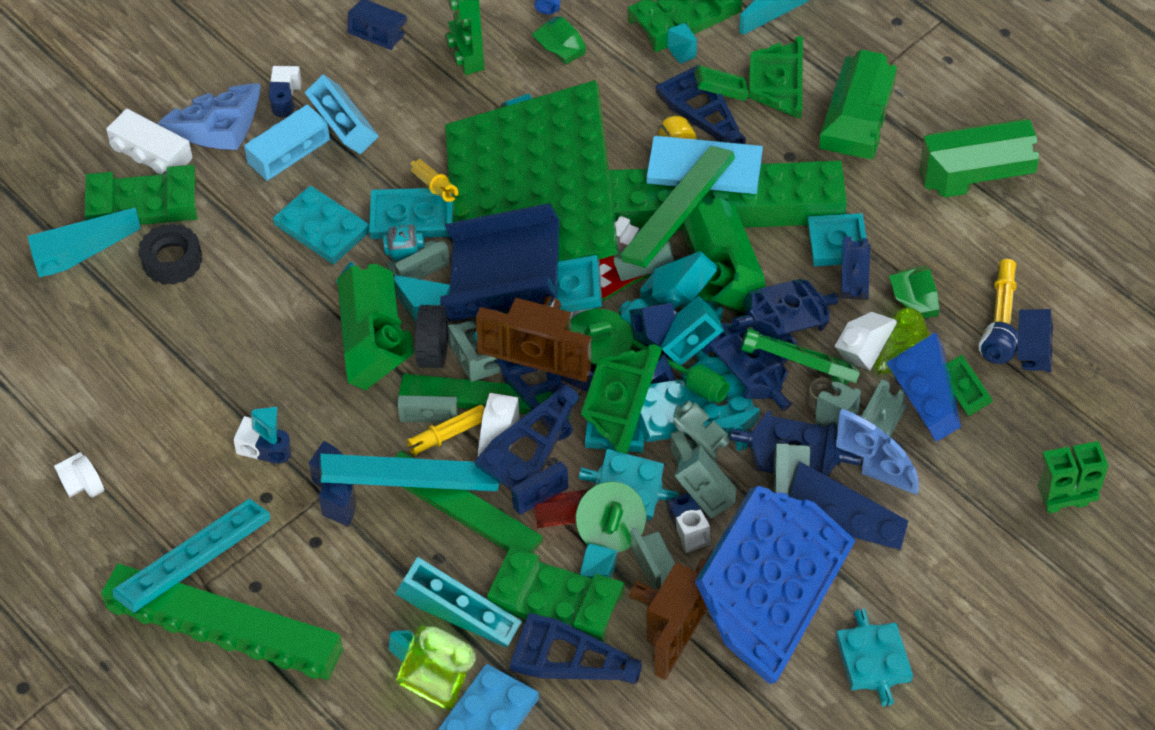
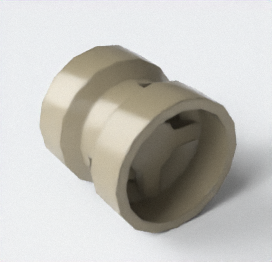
M819 377L810 383L808 409L815 416L817 398L821 391L828 392L832 396H838V391L831 388V383L835 381L830 378Z

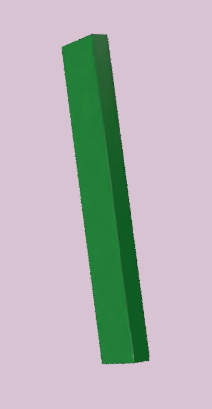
M710 145L620 254L622 261L646 268L734 161V152Z
M403 374L398 398L399 396L457 397L459 408L472 409L478 405H483L485 408L489 394L494 393L518 397L519 414L527 415L531 412L526 403L506 383L471 382L464 379ZM550 391L534 397L541 404L550 398L553 392Z
M402 451L395 456V458H412ZM402 487L507 552L511 546L534 553L543 542L542 535L467 490Z

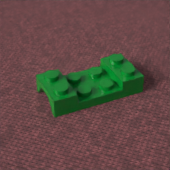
M448 0L451 11L456 12H453L454 20L447 22L448 33H445V39L448 48H453L454 50L453 57L456 66H461L465 75L485 70L479 0Z
M641 0L628 6V22L630 24L638 22L648 34L652 49L656 53L667 48L668 29L685 23L692 33L696 34L742 12V0H657L655 2L653 0Z
M194 164L167 167V174L114 178L113 172L86 174L85 219L90 220L136 208L140 225L198 220L195 200V183H197Z
M510 546L487 597L488 601L515 617L526 620L528 614L532 613L557 619L604 643L609 620L615 606L624 597V582L596 573L593 579L539 562V555Z

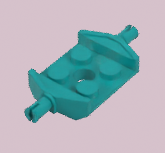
M704 346L696 353L698 362L693 366L703 364L725 377L726 381L730 384L728 394L724 398L728 403L724 406H718L688 389L687 392L691 402H695L709 415V418L703 425L706 427L714 420L728 433L727 437L730 439L732 428L743 431L752 428L759 420L760 410L758 407L755 408L751 399H745L742 396L746 387L719 357H709L708 353L705 354L703 352ZM682 374V379H683V382H684L685 387H686V381H685V376H686V375H685V374ZM734 441L738 451H742L741 446L743 450L748 448L747 443Z

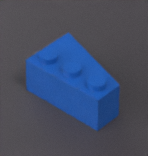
M935 332L886 363L937 442L959 429L961 423L950 381L951 377L947 367L944 346Z

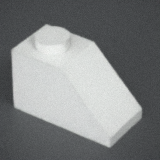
M870 312L848 322L834 347L845 361L870 371L897 322L886 316Z
M494 393L489 394L482 418L477 458L494 438L519 421L518 397Z

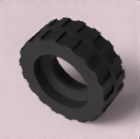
M181 224L160 225L158 228L151 229L148 234L144 235L143 240L140 241V249H138L142 268L146 276L152 278L154 282H160L165 285L177 284L178 282L187 281L189 277L192 278L195 272L200 269V263H202L203 259L196 233L194 234L192 229L186 228ZM169 246H180L184 250L183 257L173 262H161L157 258V253Z
M421 305L417 313L415 330L416 362L419 368L442 369L445 365L448 346L446 308L442 305Z

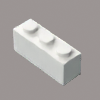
M126 109L106 128L109 144L116 152H122L130 156L137 163H143L151 167L158 174H167V167L187 165L193 159L188 140L129 109Z

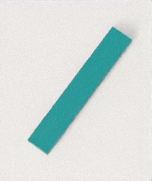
M320 454L319 459L320 480L323 483L498 491L499 487L498 481L477 468L475 462L339 454Z
M247 499L114 588L113 597L133 613L270 521V512L252 499Z

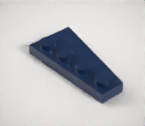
M799 461L790 493L791 498L814 502L855 539L902 550L909 523L907 519Z

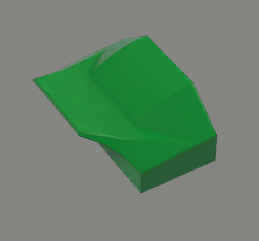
M555 16L535 29V32L531 34L547 51L553 52L565 65L586 54V45L579 32L564 17Z
M927 266L901 270L897 274L889 275L895 299L907 307L911 320L939 316L937 290L931 271Z

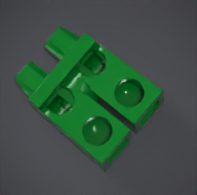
M1099 441L1072 446V451L1069 447L1043 451L1042 461L1044 469L1043 475L1040 476V481L1038 482V489L1048 513L1059 512L1061 508L1069 506L1085 507L1088 506L1089 502L1099 501L1100 494L1098 491L1102 488L1109 467Z

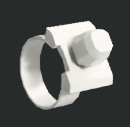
M81 452L54 466L69 498L83 490H86L91 498L104 492L102 482L93 465Z

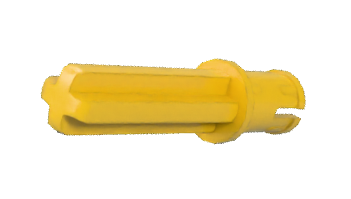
M418 159L416 162L411 161L410 165L412 168L410 171L428 185L429 190L433 194L440 195L447 202L455 200L450 194L453 193L458 196V189L449 182V179L444 174L437 173L422 159Z
M1003 259L998 263V278L994 283V288L996 289L994 322L1011 323L1013 292L1017 288V284L1014 281L1016 262L1011 259Z
M478 405L436 426L430 425L428 430L406 439L407 447L419 443L418 446L409 450L410 453L416 456L433 446L440 447L443 441L481 424L485 410L484 406Z

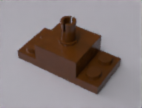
M546 297L543 305L515 298L508 314L480 307L476 315L477 353L583 382L588 381L591 372V336L571 331V312L561 310L562 305L558 299L554 298L550 306L551 297Z
M711 549L706 559L703 557L700 559L696 570L676 562L659 590L637 580L635 582L636 586H633L630 591V599L649 606L647 609V641L655 647L652 662H655V676L667 679L708 610L695 581L714 549Z

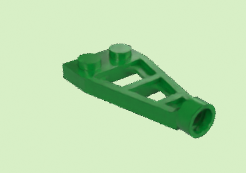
M747 328L740 350L751 354L755 349L765 350L827 373L831 376V380L847 385L848 381L856 383L860 373L854 363L759 334L758 331Z

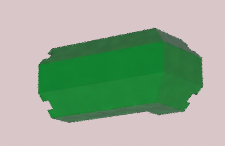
M862 49L857 51L853 57L851 55L845 57L820 134L819 149L871 160L875 158L881 137L879 135L880 129L883 127L897 74V67L893 63L890 66L887 63L888 58L883 53Z
M1022 118L938 131L925 135L923 137L919 167L924 188L930 191L932 188L938 190V195L946 198L965 195L970 190L972 183L1036 173L1039 154L1038 151L1033 152V144L1037 143V137L1031 120Z
M721 198L712 199L714 204L706 205L704 201L699 202L682 223L681 232L690 255L701 251L717 266V271L699 292L698 296L704 301L721 308L746 314L743 300L747 293L766 287L762 269L735 205Z
M367 264L368 269L360 270L359 265L351 266L337 278L347 381L349 384L365 391L414 354L411 333L408 329L403 332L399 327L402 321L399 319L397 312L393 271L377 264Z

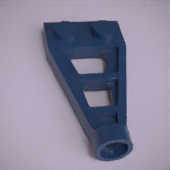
M697 66L656 85V94L671 110L718 141L735 144L746 143V138L739 131L722 94L698 89L694 75ZM705 93L711 103L695 109L685 101ZM718 111L724 120L713 125L705 119V117Z
M498 358L494 360L500 367V374L505 383L517 393L531 411L540 405L534 396L550 391L554 394L562 384L560 375L546 372V382L529 386L521 378V375L539 369ZM546 415L539 418L549 432L555 421ZM568 419L557 441L564 440L572 434L573 428Z
M561 384L550 398L494 438L474 461L475 466L509 490L532 475L543 471L572 407L580 399L579 395L570 386ZM544 415L555 421L546 436H542L531 428ZM525 436L538 445L533 458L528 462L523 461L509 451V447L514 442Z
M532 613L528 614L510 663L511 671L537 678L620 680L635 685L638 683L642 669V660L631 658L629 655L560 620ZM562 639L575 646L576 653L573 660L567 663L549 661L548 655L553 641ZM592 650L604 655L606 660L603 667L592 668L582 666L581 662L585 651ZM622 665H625V670L621 669Z

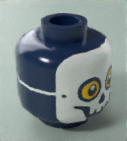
M1005 322L989 324L979 341L981 356L993 364L1007 363L1013 358L1017 350L1018 332L1012 325Z

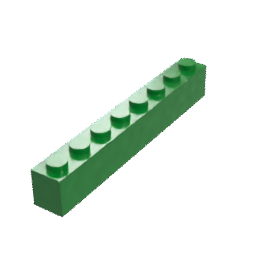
M117 563L101 592L106 608L116 615L126 614L135 617L141 623H153L162 626L171 633L181 632L190 635L199 642L209 641L218 644L219 647L227 651L236 650L243 652L254 660L264 659L286 670L292 668L303 672V674L313 679L322 678L329 680L343 652L341 635L182 583H177L133 613L113 597V589L141 570Z

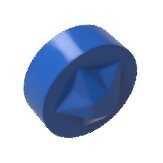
M535 0L534 6L540 13L554 14L559 11L561 0Z

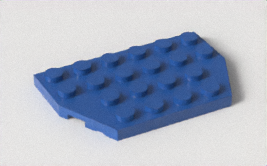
M755 486L750 488L695 583L724 644L766 682L772 684L776 683L856 540L814 502L797 500L788 497V494L774 493L770 489Z

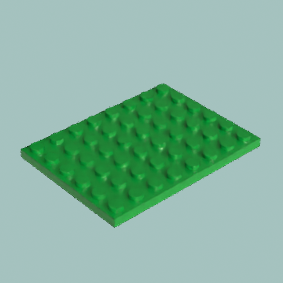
M596 80L445 124L449 182L458 189V196L453 194L455 200H453L452 223L551 203L560 219L558 262L597 255L599 260L619 254L600 89Z

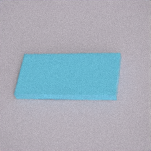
M654 136L647 183L677 186L711 145L733 151L735 159L710 190L757 194L763 146Z

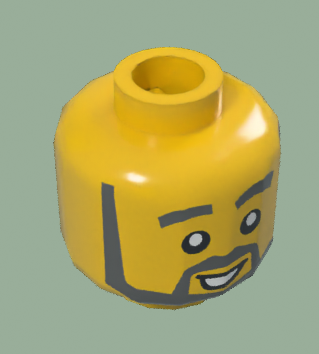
M681 116L666 118L657 131V136L696 140V133L688 121Z

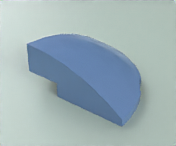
M260 83L229 87L228 92L221 93L217 97H213L211 93L192 99V106H188L182 111L175 108L163 117L157 125L179 135L190 143L217 149L237 150L252 123L259 99Z
M841 409L836 447L861 456L860 463L863 464V475L917 495L919 491L918 475L904 450L874 424L852 412Z

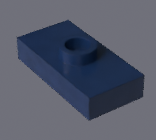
M559 461L512 487L513 509L521 515L568 489L567 467Z

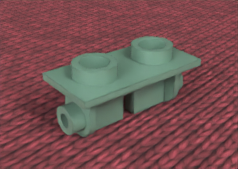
M687 400L680 408L678 406L675 408L674 424L680 432L690 435L695 440L697 447L701 446L706 453L715 459L718 446L724 448L730 442V439L727 438L728 433L714 420L705 427L703 423L709 418V415L695 402L691 403Z

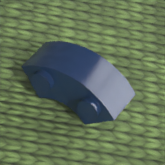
M323 441L309 461L312 482L321 488L319 501L322 516L348 527L356 508L354 484L321 482L320 454L343 455L336 447Z

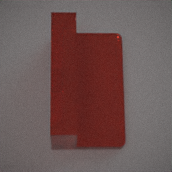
M589 489L559 493L543 503L536 504L534 513L537 528L576 523L578 504Z

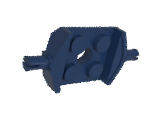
M796 279L749 291L743 300L746 316L734 318L733 326L736 330L750 326L758 331L759 334L779 339L780 336L816 326H818L820 331H823L829 322L830 311L827 306L836 305L839 298L834 292L827 295L818 293L809 280Z
M721 323L724 331L709 342L703 352L705 354L710 351L715 352L746 387L742 395L745 399L770 398L782 411H786L792 403L781 392L783 388L781 385L789 370L773 353L762 349H755L752 353L755 358L747 355L751 353L740 350L745 332L750 327L736 330L733 323Z
M767 411L753 431L731 429L730 441L747 443V447L751 451L753 464L758 471L773 473L775 444L809 446L810 467L828 477L836 465H840L841 462L860 465L861 456L836 447L837 431L833 423L825 427L771 416L772 411Z

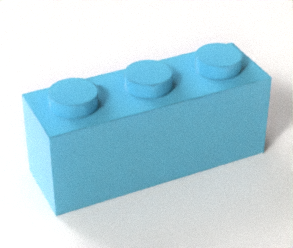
M324 74L305 91V94L341 141L360 155L379 137L341 86Z
M307 104L245 144L247 163L268 181L329 141L328 123Z

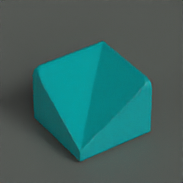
M683 23L668 29L667 47L678 63H684L696 58L697 38L689 27Z
M589 543L580 575L593 579L596 573L612 578L617 564V550Z

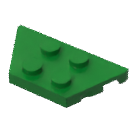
M803 36L795 37L793 43L784 46L781 43H777L767 49L750 52L749 99L796 118H802Z
M652 344L645 350L637 352L630 350L621 353L619 356L611 355L600 358L581 415L589 423L593 424L596 430L618 452L625 454L628 452L662 350L658 345Z

